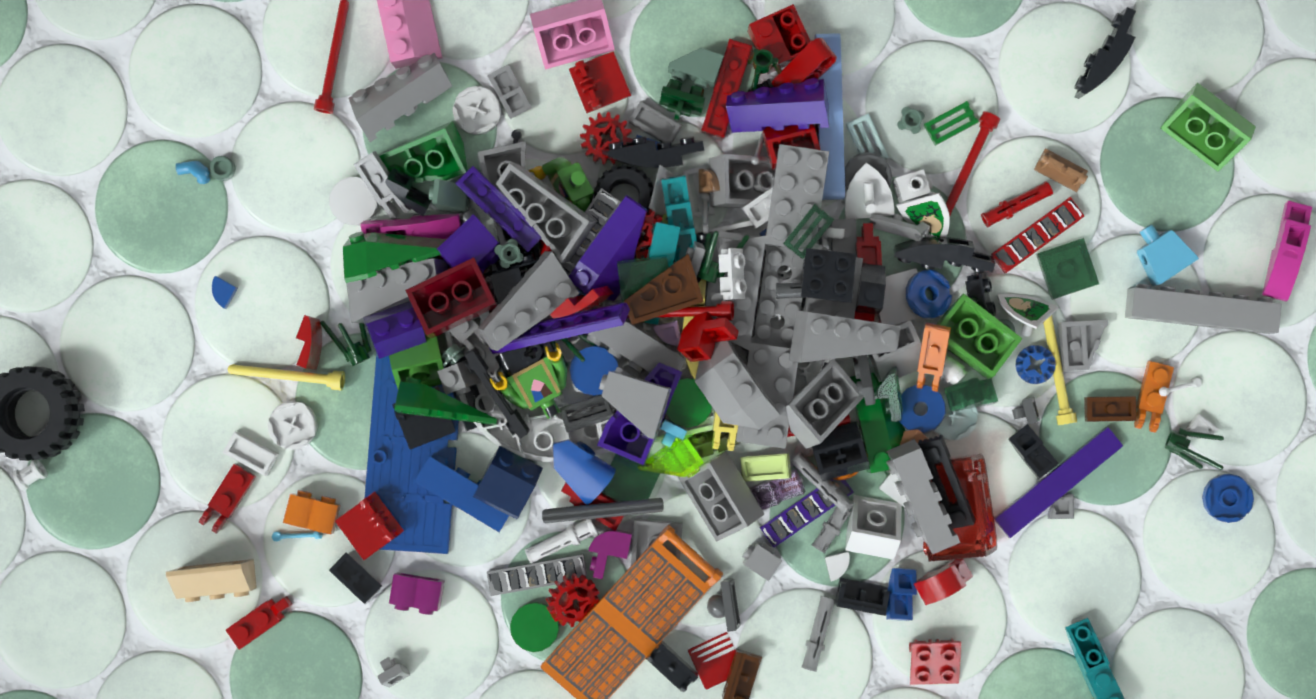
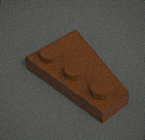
M688 253L624 300V303H627L630 309L628 315L632 325L704 302Z

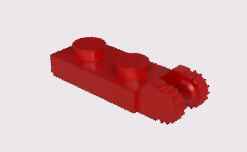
M233 464L208 503L209 507L202 514L199 523L203 526L208 523L216 510L222 515L214 523L211 531L217 534L227 519L231 518L256 476L238 464Z

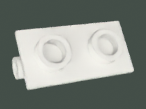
M721 249V254L718 255L719 272H728V277H720V295H723V300L745 299L747 285L744 280L745 257L743 249Z

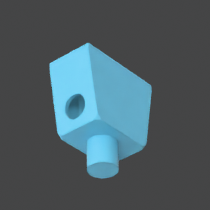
M1151 224L1139 232L1147 244L1138 249L1137 254L1152 286L1162 284L1199 259L1172 230L1159 235Z

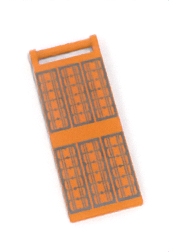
M666 526L656 540L541 664V669L576 699H609L700 598L720 580L723 572L718 568H713L675 533V529L672 526ZM669 540L708 575L705 582L662 544Z

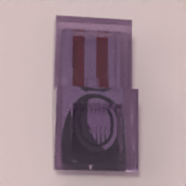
M797 469L791 471L792 478L766 480L749 488L762 510L779 505L781 501L803 495L806 492Z

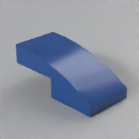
M892 568L888 585L890 593L886 620H913L912 596L917 594V589L914 586V583L917 581L916 570Z

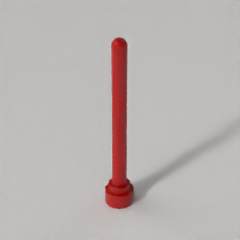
M341 0L339 3L322 94L319 95L318 99H315L314 110L325 114H333L335 103H333L331 95L349 8L348 0Z
M983 111L979 119L980 131L945 203L949 216L953 212L989 132L997 129L1001 120L992 113Z
M722 301L717 303L716 306L686 307L658 317H695L707 312L710 316L727 318L729 321H733L734 303L733 301Z

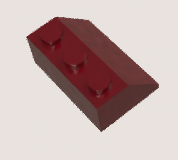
M471 258L405 290L424 332L429 338H434L496 308L498 305L475 258Z

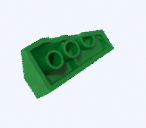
M453 121L379 154L389 172L394 167L415 178V183L434 181L435 179L447 181L468 171L464 142Z
M363 232L354 233L349 236V239L343 245L344 280L346 283L371 278L377 276L376 271L386 267H390L391 270L400 268L399 266L404 265L410 259L416 263L441 255L437 248L447 239L373 232L363 234Z
M872 372L871 378L876 403L866 406L865 398H863L855 406L859 431L870 465V469H866L867 473L889 470L886 461L890 460L887 451L900 446L903 433L906 431L900 423L877 377ZM850 376V379L857 386L856 382L861 381V379H856V376Z
M406 378V382L400 381L394 409L397 413L492 425L497 423L496 418L425 384H421L420 379Z

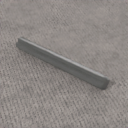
M662 498L551 508L542 511V519L544 523L657 513L664 510V502Z

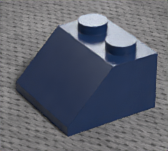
M499 445L473 497L518 519L537 484L543 468Z

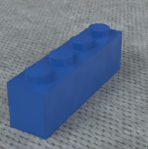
M438 454L435 458L429 456L414 482L497 532H500L509 515L473 497L481 480L476 483L469 479L471 474L460 467L454 470L447 466L449 461Z

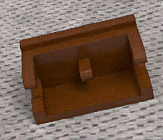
M736 648L723 689L722 699L750 698L762 656Z

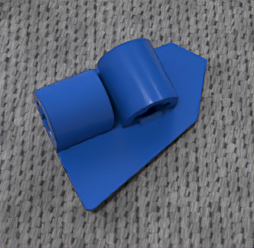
M567 439L553 443L554 469L586 505H589L609 484L616 469L595 456V452L581 441L575 444Z

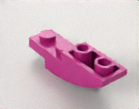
M1289 200L1285 203L1276 246L1271 252L1262 293L1263 296L1285 302L1288 301L1309 238L1311 206Z
M459 214L413 215L410 219L363 221L360 226L363 234L373 232L448 239L461 226Z

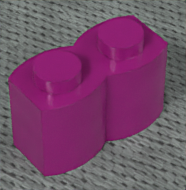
M397 572L393 575L389 604L395 605L394 609L409 611V607L419 609L421 614L433 615L434 611L440 610L445 580Z

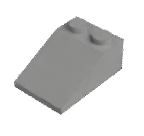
M722 154L709 158V169L716 174L720 186V191L710 193V207L743 208L771 189L774 183L775 169L772 170L769 157L760 156L761 162L758 165L752 164L751 158L753 156Z

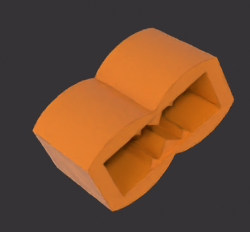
M298 490L297 494L292 493L289 496L283 523L321 533L333 534L336 526L335 520L338 519L341 505L335 503V498L321 496L320 500L312 498V493Z

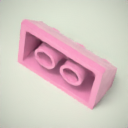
M377 0L390 62L395 69L410 66L416 63L422 56L433 53L436 54L438 59L442 58L430 0Z
M578 0L530 14L545 69L615 50L602 0Z

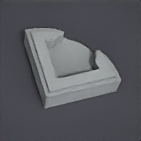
M1063 495L1049 508L1048 519H1074V495Z

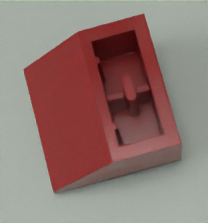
M794 4L750 23L747 30L755 49L770 51L773 58H778V64L781 68L787 66L811 42ZM772 67V69L767 73V75L776 71L775 68Z
M809 124V129H799L798 125H788L784 130H775L767 126L762 131L772 170L776 169L780 144L820 150L813 124Z

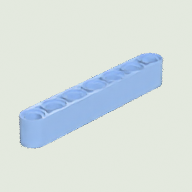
M840 33L815 34L814 39L823 38L837 57L836 62L819 78L824 79L829 103V128H820V124H816L820 150L829 151L822 200H844L845 167Z

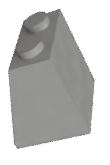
M609 371L608 375H603L599 387L600 390H603L602 397L648 438L655 439L658 435L672 388L616 371Z

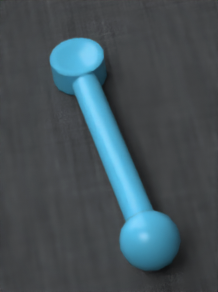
M277 531L272 534V539L276 542L286 538L314 537L315 539H321L323 537V533L317 531L282 534Z

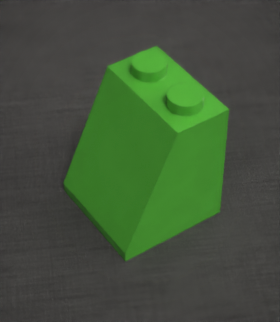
M424 332L426 343L389 355L391 369L398 389L400 381L406 382V378L420 379L421 384L429 387L442 384L437 371L444 369L437 336L429 338Z

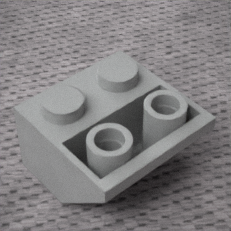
M911 320L897 325L901 326L897 351L868 355L882 386L918 370L922 344Z

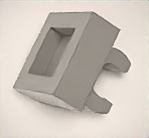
M387 657L380 662L384 672L377 677L383 686L390 688L410 676L407 667L399 663L396 664L394 659L390 660Z

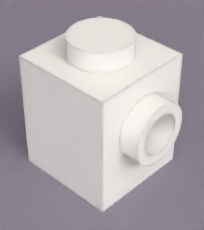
M924 169L897 177L892 181L899 204L925 197L931 193L932 181L928 174L925 175Z

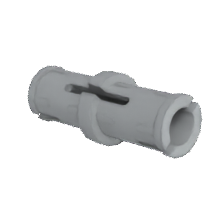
M836 507L827 522L824 521L822 524V530L811 545L825 554L835 536H839L841 533L839 530L851 512L848 511L846 514H843Z

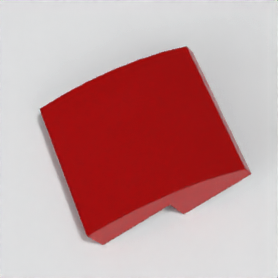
M608 286L592 289L586 296L579 295L567 298L550 315L552 318H559L586 311L602 303L614 293Z
M304 315L296 339L302 340L305 343L296 365L305 369L317 370L322 349V327L320 319Z

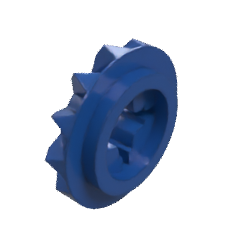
M1032 345L1024 348L1018 354L1015 366L1018 375L1025 382L1041 384L1049 380L1054 374L1056 363L1053 354L1047 348ZM1030 355L1036 361L1045 358V361L1040 365L1042 374H1039L1035 369L1025 370L1031 365Z

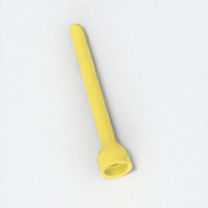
M1051 315L1043 322L1048 350L1053 354L1056 363L1053 377L1060 408L1058 416H1056L1057 424L1076 423V412L1073 413V409L1069 407Z
M234 364L228 366V372L236 375L326 384L327 387H331V390L342 391L345 385L344 371L334 370L332 373L318 374Z

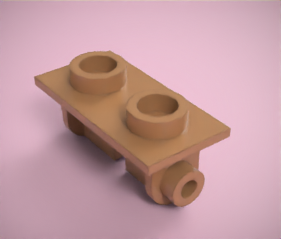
M1046 148L1034 168L1035 171L1075 192L1078 191L1081 184H1084L1088 178L1086 175L1088 170Z

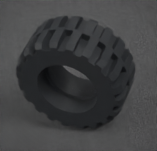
M32 366L16 367L10 369L9 373L3 372L0 374V453H5V456L21 461L41 460L55 457L61 454V450H67L72 445L70 440L77 439L80 431L77 430L78 426H83L84 418H80V412L85 411L84 404H79L78 399L82 398L79 390L72 389L75 384L71 379H64L65 375L59 371ZM30 390L40 392L47 400L50 409V417L46 428L34 437L23 433L15 419V409L19 399Z

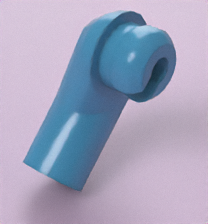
M188 161L176 163L178 175L192 174L197 178L199 184H206L210 181V171L201 162Z

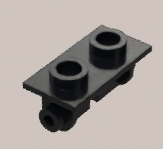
M984 273L979 274V279H977L976 275L967 276L965 284L968 297H977L978 302L975 303L992 316H996L994 301L991 302L989 292H992L990 278H987Z

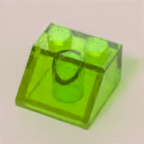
M675 438L671 447L664 446L650 456L644 465L639 464L637 467L640 471L682 478L687 476L690 478L700 471L699 466L704 462L688 438L683 440Z

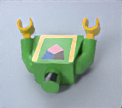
M558 157L542 166H536L528 170L530 173L533 172L535 177L543 180L547 175L554 190L583 212L591 204L594 191L578 162L571 164L569 160Z
M555 343L557 348L555 352H550L546 346L547 357L508 378H505L502 372H498L502 379L499 382H494L490 378L491 384L509 402L519 408L533 411L541 406L547 419L555 416L561 411L554 399L563 394L562 390L566 387L567 367L561 355L560 345Z

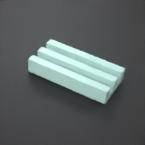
M869 113L846 123V127L859 154L865 153V150L854 125H857L868 152L875 153L862 125V122L865 121L881 157L885 160L888 159V155Z

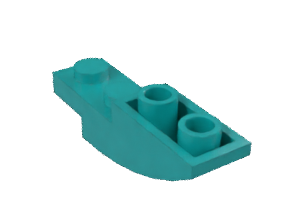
M1086 618L1065 627L1071 648L1092 697L1095 699H1125L1089 619Z

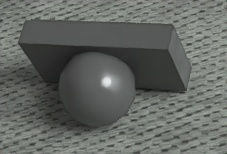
M733 578L724 579L720 582L722 594L712 595L707 602V609L709 614L715 618L725 617L727 632L736 631L741 624L735 582Z

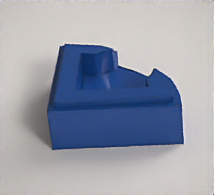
M214 276L212 281L213 297L218 305L227 309L238 288Z

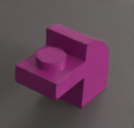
M610 529L599 533L593 539L588 550L598 553L597 557L592 556L590 570L594 571L593 578L603 579L608 555L627 559L632 537L631 532Z

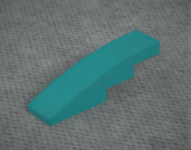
M685 175L661 179L668 225L681 227L674 257L675 262L686 255L688 247L692 248L694 241L697 242Z
M655 222L640 288L673 264L681 227ZM660 317L643 322L658 325Z

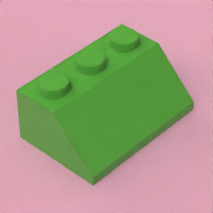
M1198 82L1181 99L1160 127V129L1217 172L1252 139L1256 128L1255 125Z
M964 293L936 324L951 327L947 349L986 379L993 378L1023 339Z

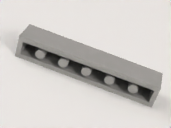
M1136 284V287L1127 290L1125 318L1263 334L1279 333L1282 304L1273 303L1272 298L1258 297L1257 301L1248 300L1249 296L1233 295V298H1226L1224 293L1209 292L1208 296L1200 295L1199 290L1185 289L1184 293L1175 292L1176 288L1160 287V290H1154L1148 284Z

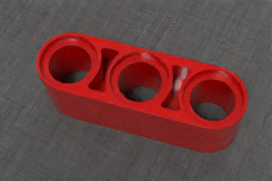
M816 38L774 78L772 85L779 87L784 83L796 84L811 78L819 79L836 62L837 57L823 38Z

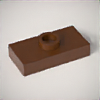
M1136 396L1084 397L1085 422L1137 421Z

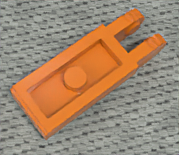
M926 323L917 370L919 372L917 388H923L927 373L934 375L931 387L932 391L938 392L941 376L944 371L951 327Z
M1152 361L1147 362L1136 405L1137 421L1134 422L1135 428L1141 429L1143 427L1146 411L1152 412L1149 431L1155 433L1158 430L1167 396L1159 394V389L1161 387L1169 388L1174 367Z

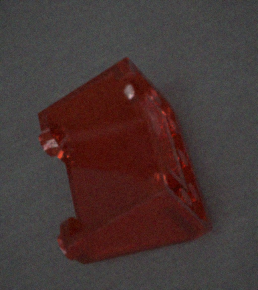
M981 453L950 458L976 521L974 525L953 529L961 543L935 554L931 553L924 541L923 550L925 555H928L929 562L986 557L997 550V534L985 459ZM937 463L935 466L949 501L954 503L957 499L942 463Z

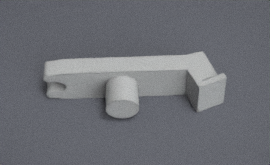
M871 214L870 223H873L874 229L920 241L929 235L930 226L923 221L918 225L903 222V217L900 214H894L892 218L877 214Z

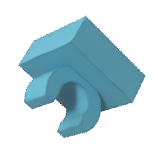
M665 418L660 427L661 430L666 432L661 442L668 447H671L675 437L683 440L687 433V429Z

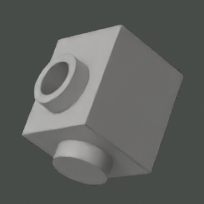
M464 362L437 371L446 395L456 392L457 396L471 391V386L481 383L475 371L471 373Z
M757 542L754 546L749 545L742 555L745 559L743 564L767 581L771 579L782 560L774 554L776 550L765 542L762 545Z

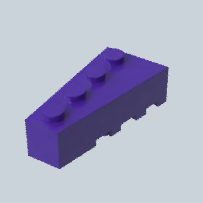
M811 78L802 83H784L774 88L760 87L755 91H737L727 96L726 109L732 133L763 131L767 126L775 130H784L788 125H798L799 129H809V124H820V128H829V103L824 79Z

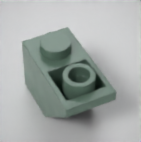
M699 48L670 62L668 73H671V77L680 81H685V78L692 80L694 85L704 89H708V86L714 88L724 55Z
M435 179L434 185H430L429 200H432V204L437 209L465 213L468 211L469 197L456 183Z

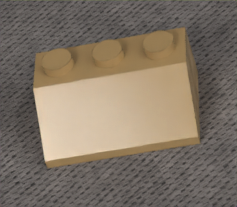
M254 559L183 566L166 572L167 580L176 599L185 598V602L199 601L200 596H209L210 600L225 598L227 593H234V597L248 596L249 591L257 588Z

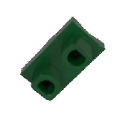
M670 79L667 86H663L659 104L667 106V111L675 113L674 120L679 121L681 115L688 117L691 114L701 116L705 102L703 97L704 89L702 87L691 86L690 93L680 91L682 83L674 79Z

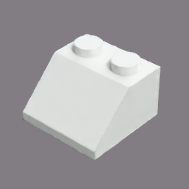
M853 495L852 501L855 504L850 510L845 550L894 559L901 542L902 505L895 502Z

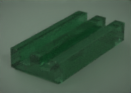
M814 204L783 244L803 259L806 248H812L835 219ZM814 212L818 214L817 218L793 246L790 242ZM825 219V224L802 252L798 250L818 223Z

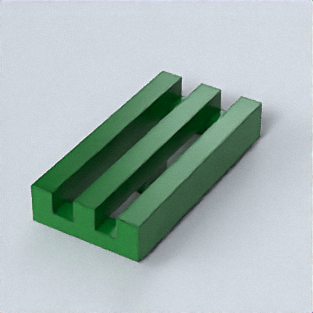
M968 101L925 123L924 127L936 146L976 125L979 121L973 115L974 112L970 109ZM964 109V114L932 130L931 126ZM969 118L970 122L937 139L936 134Z

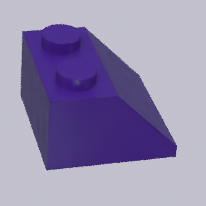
M474 214L437 248L449 268L475 258L479 268L484 273L485 269L500 259L494 252L495 247L500 245L499 242Z
M410 301L363 317L379 359L426 343L423 327Z

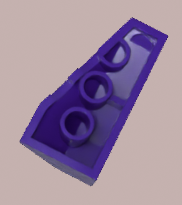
M628 195L624 197L568 276L574 286L585 294H588L592 289L608 286L614 294L606 300L615 301L629 281L631 265L635 258V250L647 213L646 208Z
M659 362L644 380L672 388L662 418L663 422L682 371ZM617 410L607 421L597 446L644 465L655 439L648 438Z

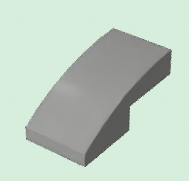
M509 64L487 75L510 119L532 108Z

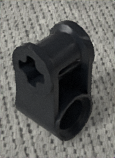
M543 345L531 346L538 349L535 353V358L527 356L526 352L529 351V347L510 350L497 355L495 359L505 378L541 360L544 356Z

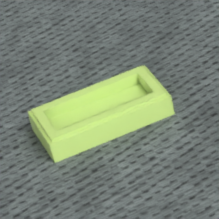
M789 453L740 457L742 477L745 482L792 478Z

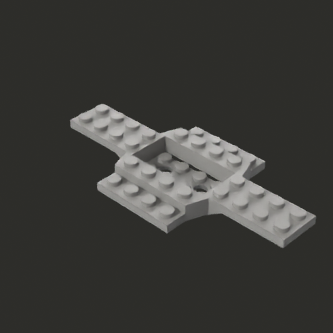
M779 145L765 236L749 238L742 248L745 257L744 280L747 285L745 299L723 300V295H720V278H717L716 283L708 282L705 306H716L717 303L722 301H733L734 320L730 322L739 332L737 340L729 341L748 350L747 367L781 414L761 429L738 426L737 442L786 448L789 428L786 406L793 399L798 362L789 361L796 311L801 310L802 298L776 299V283H799L803 281V260L805 259L806 248L832 251L816 243L829 151ZM718 237L712 260L719 263L718 255L721 254V249L736 248L742 240ZM764 249H765V250H766V257H765L763 278H762V284H761V291H760L758 312H757V318H756L755 332H754V337L751 338V336H752V329H753V322H754V316H755V309H756V302H757V295H758V288H759V282H760V275H761L763 254H764ZM856 257L852 303L806 297L804 311L854 319L863 258ZM783 265L790 267L792 271L791 277L787 280L780 279L777 274L779 267ZM725 272L724 277H728V272ZM775 314L783 316L785 320L783 327L780 329H775L770 324V319Z

